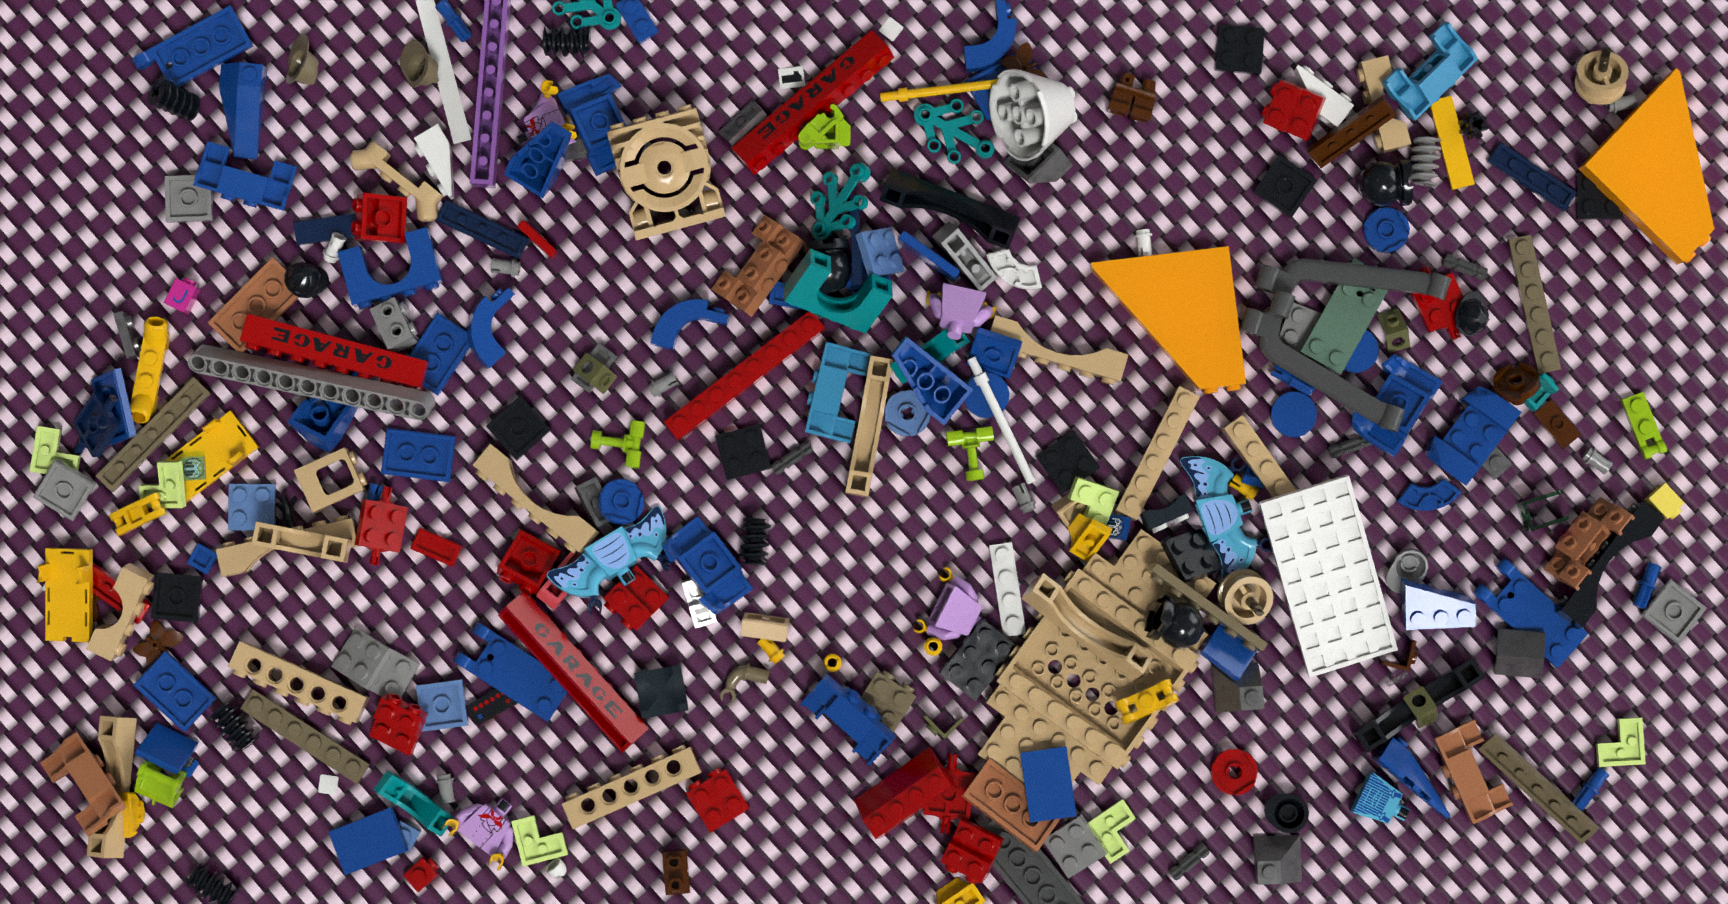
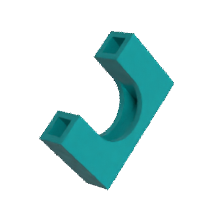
M809 249L784 285V302L866 334L893 297L892 281L871 273L860 290L855 294L845 298L830 297L824 294L820 287L831 273V257Z

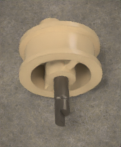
M1603 47L1602 51L1586 54L1577 65L1575 89L1578 95L1589 104L1606 105L1616 102L1625 92L1629 72L1628 66L1619 55L1611 52L1609 47Z
M1238 569L1229 573L1221 581L1217 591V600L1225 613L1240 624L1249 625L1262 620L1269 613L1273 604V591L1270 585L1257 572L1250 569Z

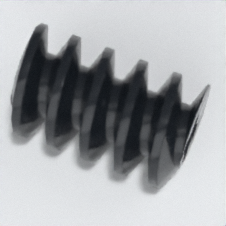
M544 27L543 50L545 56H549L551 50H553L554 56H558L562 50L564 57H567L570 51L573 57H577L580 51L582 58H586L588 52H590L591 29H588L586 35L583 34L582 29H579L577 35H575L573 28H570L568 34H565L564 28H561L559 34H556L554 27L551 28L550 33H547Z
M166 79L157 80L147 94V102L150 105H155L158 109L162 108L163 111L176 115L180 119L184 118L187 122L193 120L200 109L198 95Z
M743 517V521L749 523V525L742 527V530L748 534L741 536V539L747 543L740 545V548L745 550L746 553L739 554V558L745 560V562L739 564L768 565V562L762 559V557L769 554L762 550V548L769 546L768 542L763 541L764 538L770 537V534L764 531V529L771 528V525L765 522L767 519Z
M230 701L217 709L210 716V720H218L215 725L216 728L224 727L220 734L222 736L229 735L226 739L228 744L235 742L231 748L232 751L240 750L239 752L255 743L260 737H251L254 728L245 729L249 721L240 722L244 714L235 715L238 706L230 707L229 705L232 702Z
M201 862L188 878L186 887L191 888L195 885L194 893L197 894L202 891L201 898L203 899L210 896V904H214L217 901V904H231L238 894L240 887L232 891V882L224 885L225 877L222 876L217 880V871L209 875L210 866L201 869Z

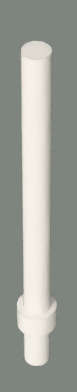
M974 356L967 360L975 376L973 379L976 385L980 386L1027 485L1031 484L1036 480L988 383L989 378L986 372L982 371Z

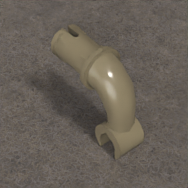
M750 663L734 668L728 674L725 688L720 694L721 701H723L724 694L730 692L732 695L731 703L734 702L736 699L735 688L741 680L746 681L747 679L767 684L770 671L752 667Z

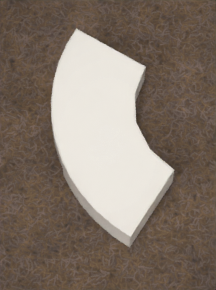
M1009 249L986 254L993 271L1007 284L1026 290L1042 289L1037 265L1027 266L1019 263L1012 257Z

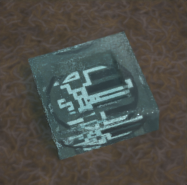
M205 456L180 458L183 464L184 481L206 480Z

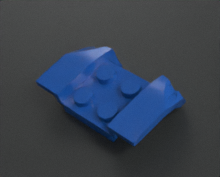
M610 74L596 77L556 94L565 114H569L588 152L586 157L596 176L616 168L607 131L611 130L610 125L624 122L612 97L622 86ZM644 145L638 151L636 156H638L642 152Z
M1394 354L1381 364L1384 373L1389 377L1375 398L1405 410L1398 432L1383 429L1377 423L1368 420L1355 411L1352 417V426L1367 442L1395 458L1405 443L1410 430L1428 402L1433 399L1443 381Z
M1481 386L1473 388L1459 400L1468 407L1444 439L1441 440L1436 436L1431 437L1425 450V455L1431 461L1465 486L1468 485L1522 413L1499 395Z
M698 516L662 543V548L669 565L676 560L704 595L699 599L698 603L708 608L713 614L717 615L753 590L752 586L743 576L740 564L714 531L708 530Z

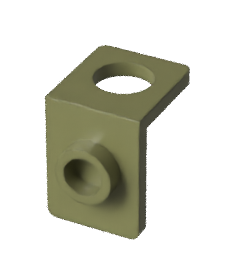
M1393 309L1377 314L1378 321L1385 334L1388 353L1409 348V331L1400 310ZM1398 337L1404 338L1401 344L1392 345L1394 339Z
M588 353L584 354L573 369L576 374L589 382L602 394L606 393L617 378L616 374ZM586 362L593 363V368L589 373H583L582 371L583 365Z
M1423 686L1403 697L1416 718L1418 728L1427 726L1438 718L1437 706ZM1421 695L1426 699V702L1423 706L1416 707L1412 703L1413 697Z
M925 714L922 716L928 722L926 727L933 735L936 736L939 733L944 739L963 721L962 718L958 719L943 733Z

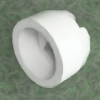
M560 858L552 860L546 867V872L556 879L564 876L567 871L565 863Z

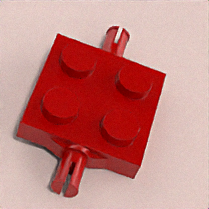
M1429 266L1419 269L1420 272L1431 274ZM1453 273L1445 275L1452 280L1444 301L1430 295L1424 296L1416 293H1410L1428 334L1438 329H1447L1453 341L1461 337L1455 326V312L1463 294Z
M383 486L381 500H362L354 545L364 546L372 550L369 562L372 565L379 566L381 552L392 551L400 553L408 507L390 502L393 489L391 487Z
M948 754L947 767H945V770L956 786L926 806L923 812L924 815H933L942 819L940 833H944L946 824L945 833L950 834L951 820L962 819L963 817L970 819L971 804L961 796L974 779L975 773L964 772L956 768L957 754H954L953 763L952 754Z

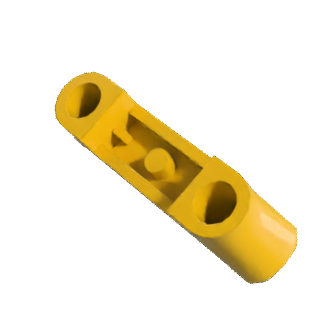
M149 317L144 322V336L130 403L131 414L135 423H147L158 407L160 380L165 354L170 344L168 323L160 317Z

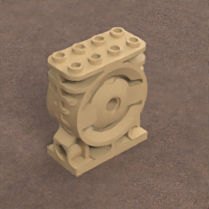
M691 104L677 107L678 112L669 114L668 110L655 113L656 118L647 120L646 116L633 119V124L625 126L624 122L610 125L611 130L607 131L622 187L631 200L634 201L629 211V216L636 240L726 216L718 187L708 182L711 171L710 156L697 108H692ZM669 137L680 141L685 146L692 144L698 146V148L684 151L682 147L670 141L655 142L643 151L638 164L625 167L626 162L635 160L638 151L644 144L655 138ZM661 161H668L671 165V170L666 174L658 170V164ZM704 168L703 173L693 175L691 183L683 192L672 197H656L644 189L634 191L632 188L633 186L644 184L647 188L657 193H672L679 190L686 183L690 171ZM705 185L713 189L710 191L702 192ZM699 196L703 212L698 211L684 216L679 213V209L686 207ZM638 204L644 207L643 209L634 211ZM650 210L658 212L674 211L675 216L672 219L661 221L654 225Z

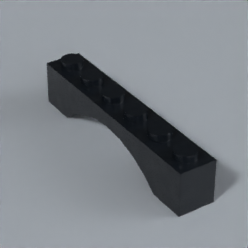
M894 168L891 169L879 201L900 209L922 208L947 214L973 228L986 242L1007 250L1010 247L1021 218Z
M1644 501L1636 505L1632 503L1626 511L1631 513L1635 519H1630L1621 531L1623 533L1621 536L1611 531L1613 536L1609 541L1606 539L1598 549L1600 551L1595 559L1592 557L1585 567L1590 569L1592 574H1587L1579 585L1580 589L1577 591L1573 588L1568 595L1564 594L1558 601L1557 605L1559 608L1556 610V613L1576 629L1583 628L1597 610L1598 584L1609 561L1628 544L1651 537L1665 519Z
M1467 658L1423 687L1436 706H1439L1486 677L1474 658ZM1417 695L1412 699V703L1416 707H1421L1426 702V699L1421 695ZM1403 699L1354 730L1352 734L1362 750L1368 753L1414 722L1416 718Z

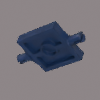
M102 392L92 393L73 421L79 435V441L73 448L75 453L82 454L84 449L87 448L92 457H100L121 427L113 413V407L118 402L117 396L111 394L106 400Z

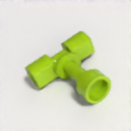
M631 420L629 435L625 434L624 439L602 436V431L593 430L590 447L591 449L599 450L601 445L623 448V453H627L625 467L640 469L642 455L639 451L640 441L644 439L646 423Z
M992 426L976 428L973 432L963 433L962 430L946 432L947 447L961 445L962 449H967L969 471L965 472L966 481L985 479L984 471L978 468L976 448L980 447V442L994 440Z

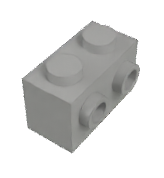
M393 297L370 309L389 351L398 353L418 343L415 337L418 334L413 322H408L406 315L409 312L404 302L400 303Z

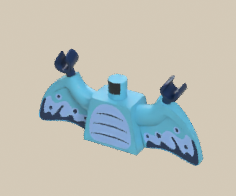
M1200 456L1183 457L1180 459V463L1193 482L1195 499H1200L1194 501V505L1209 543L1215 541L1212 543V546L1219 555L1220 563L1223 567L1221 570L1222 580L1235 570L1247 569L1255 556L1256 548H1261L1265 552H1271L1272 549L1264 548V543L1269 541V538L1257 541V538L1247 537L1240 528L1243 525L1241 516L1252 512L1249 500L1246 499L1236 503L1233 494L1228 495V482L1234 476L1233 473L1235 471L1243 470L1246 462L1242 467H1236L1234 462L1240 457L1236 456L1232 460L1231 466L1227 468L1219 461Z
M659 506L654 507L636 525L627 528L621 526L586 547L583 554L572 564L549 571L546 575L548 580L560 590L570 595L590 598L588 613L592 615L593 606L599 608L600 614L602 612V602L597 599L600 583L604 579L609 581L618 576L624 586L630 584L636 578L629 568L635 565L638 558L648 557L654 561L657 559L660 561L664 571H670V568L664 564L667 561L666 554H660L663 549L662 543L666 540V524L661 508Z

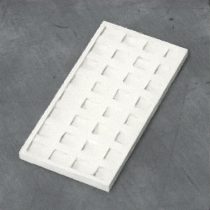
M1346 474L1260 501L1259 506L1308 676L1311 678L1397 651V644L1350 476Z

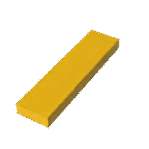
M1452 96L1440 98L1430 106V111L1437 138L1442 140L1439 142V146L1442 147L1441 153L1452 191L1472 186L1475 183L1463 137L1459 133L1461 129L1458 124Z

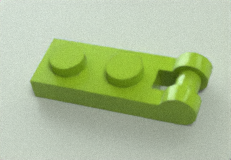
M1644 392L1620 400L1643 459H1650L1656 453L1663 454L1667 452V447L1662 440ZM1652 438L1654 445L1648 446L1645 440Z

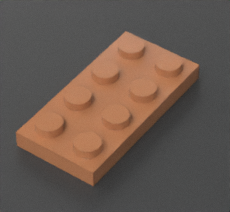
M273 257L208 322L238 352L245 353L248 350L245 348V344L240 341L247 314L276 321L299 298L287 289L284 283V275L287 270Z
M990 758L984 763L961 796L1035 853L1038 852L1060 820L1053 819L1030 823L1025 785Z

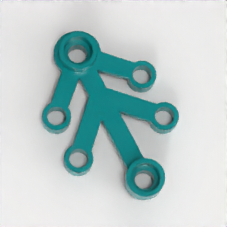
M578 0L579 2L566 4L557 1L552 6V11L556 16L591 10L597 15L586 18L574 15L570 20V24L575 30L595 25H601L606 30H614L621 23L620 12L613 8L612 0H603L604 8L596 3V0ZM558 5L563 6V11L560 13L555 11ZM609 14L614 16V19L611 22H607L605 20L606 16ZM575 19L582 21L580 26L573 25Z
M954 99L950 104L936 108L930 104L919 105L914 111V119L918 125L924 127L928 140L927 149L930 153H937L941 149V143L935 137L934 125L942 130L948 152L947 160L950 164H958L961 160V154L956 149L953 137L975 148L980 158L989 159L992 157L995 148L991 141H980L959 129L971 124H981L984 118L981 111L974 110L970 115L944 121L939 116L951 112L955 114L962 112L964 104L960 99ZM954 103H959L961 105V108L959 110H954L952 105ZM927 111L930 116L924 119L921 117V113ZM974 114H979L981 116V120L974 121L972 119V116ZM936 142L938 149L932 150L930 144ZM988 145L990 150L985 153L981 150V147ZM953 153L957 154L958 160L952 161L950 155Z
M863 163L853 164L850 168L851 176L839 195L837 192L838 176L832 172H826L823 175V183L828 187L829 211L825 215L824 203L826 202V195L822 192L814 191L811 194L810 201L815 205L816 222L811 230L815 240H829L834 231L845 228L852 229L855 226L856 219L848 214H844L839 221H833L839 214L856 209L864 210L868 206V199L862 195H856L852 201L846 202L858 182H866L871 174L869 166Z

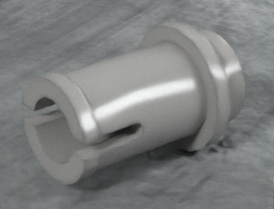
M1631 94L1622 96L1616 102L1606 104L1605 107L1607 112L1616 114L1620 110L1635 109L1637 102L1635 95Z
M492 258L491 273L510 274L511 277L519 276L521 263L516 262V259L509 261Z
M671 371L656 381L652 380L648 388L654 397H661V393L679 385Z
M1587 448L1581 457L1584 460V464L1589 463L1602 472V474H1606L1613 462L1597 453L1595 448Z
M1025 483L1012 488L1020 505L1019 510H1022L1023 514L1036 509V501L1032 500Z
M451 773L437 775V780L435 781V783H438L441 804L456 801L452 786L454 778H451Z

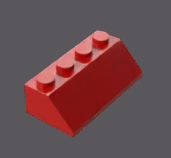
M929 747L854 801L862 820L874 838L880 839L956 785Z

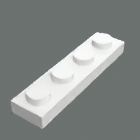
M1012 542L989 545L1002 633L1006 637L1025 634L1026 629Z

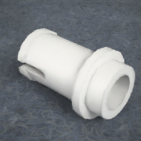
M1150 229L1136 230L1134 238H1137L1138 257L1153 255L1150 239L1152 233H1150Z
M338 232L332 233L327 248L323 250V259L325 261L336 263L339 260L337 252L341 251L346 241V237Z

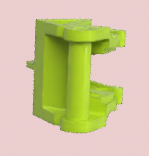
M835 104L830 105L832 110L830 113L834 117L828 118L825 113L818 114L799 133L798 139L801 149L809 150L812 146L816 149H839V146L850 145L851 126L844 120L843 114Z
M145 760L138 769L134 792L152 799V805L159 802L173 809L184 790L181 786L187 773L180 770L177 775L173 774L171 778L161 773L162 767Z

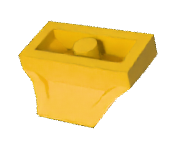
M1079 513L1068 527L1071 536L1069 552L1088 562L1111 535L1112 528Z
M955 878L936 891V904H983L986 902L974 884L962 881L959 878Z

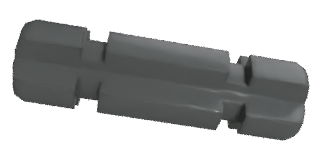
M1450 254L1444 257L1442 263L1444 267L1454 268L1455 271L1468 276L1474 275V278L1484 280L1487 276L1488 269L1485 267H1477L1476 264L1460 258L1455 259L1456 257Z
M1360 436V438L1355 437L1339 443L1340 445H1332L1328 447V452L1331 458L1341 456V454L1345 455L1362 449V446L1368 447L1372 444Z
M805 441L799 445L798 449L795 448L783 456L782 460L774 462L771 465L772 470L776 475L781 474L785 471L786 467L790 468L803 459L804 455L807 456L812 453L813 448L809 442Z
M1200 844L1195 848L1196 851L1190 852L1178 862V866H1174L1169 870V874L1174 880H1179L1184 872L1187 873L1200 862L1201 858L1204 859L1209 855L1210 851L1204 844Z

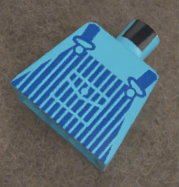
M1368 772L1350 812L1389 823L1392 816L1404 821L1409 814L1410 808L1399 803L1403 795L1401 792L1373 772Z

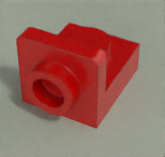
M424 856L403 876L417 892H420L440 874L437 871L439 866L431 857L427 859Z

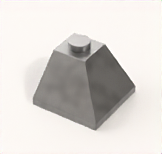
M1053 143L1039 157L1033 160L1020 161L1010 155L1003 162L1029 184L1057 182L1073 166L1063 151Z
M1258 662L1249 663L1238 681L1232 679L1217 666H1211L1215 712L1265 709L1263 685Z
M1300 835L1253 836L1256 884L1268 885L1302 882Z

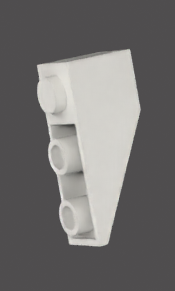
M1298 65L1294 73L1301 87L1326 97L1318 119L1334 130L1353 108L1352 100L1344 93L1338 94L1332 89L1333 86L1324 79L1320 81L1313 76L1315 73L1307 66L1303 65L1301 67Z
M436 124L414 137L417 142L414 148L420 158L425 156L428 164L425 166L432 177L436 175L440 181L437 187L444 197L448 195L452 200L454 199L452 146L440 126Z

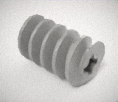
M1417 137L1413 139V143L1417 146L1412 148V153L1416 155L1412 156L1410 161L1415 164L1412 165L1413 174H1409L1408 179L1414 184L1428 187L1437 186L1436 183L1431 181V178L1438 177V174L1433 173L1432 169L1439 168V165L1433 163V160L1440 159V156L1434 154V151L1442 149V147L1435 145L1436 142L1442 141L1441 139L1434 137Z

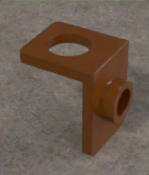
M1410 640L1403 666L1386 661H1381L1380 665L1409 671L1411 664H1415L1418 651H1415L1417 641Z

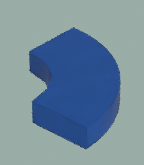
M1444 478L1436 485L1430 487H1418L1410 483L1397 500V503L1412 510L1431 511L1450 504L1462 492Z

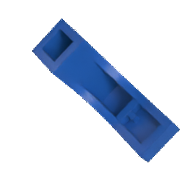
M995 0L997 31L988 42L980 45L964 46L966 73L983 71L1000 62L1010 50L1017 27V18L1007 19V16H1011L1010 2L1006 3L1005 0Z
M509 287L504 290L501 288L496 290L490 296L492 301L486 296L481 297L473 307L468 319L467 338L470 349L485 369L493 366L506 353L492 335L491 322L497 310L515 295Z
M693 299L683 301L668 309L661 316L654 328L650 343L653 346L674 351L680 330L689 322L704 320L728 326L730 317L725 314L726 310L713 307L712 311L708 310L709 300Z

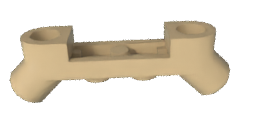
M371 141L365 149L352 151L350 158L354 170L379 169L381 171L379 176L389 184L392 180L399 185L397 190L407 198L410 194L415 198L417 219L419 221L430 222L436 220L438 217L437 204L444 197L425 181L418 188L386 163L391 155L374 141Z

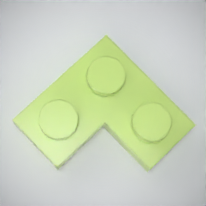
M37 426L29 472L47 474L56 458L79 471L81 456L58 453L62 430Z
M182 461L157 462L159 484L139 485L140 499L158 492L162 508L186 507Z
M1075 476L1067 498L1087 505L1084 516L1107 526L1119 491Z
M1643 718L1617 719L1619 742L1596 743L1597 767L1646 764Z
M1123 799L1087 822L1107 851L1105 857L1110 864L1129 852L1117 831L1136 819Z
M535 815L511 821L522 866L568 855L563 832L540 838Z

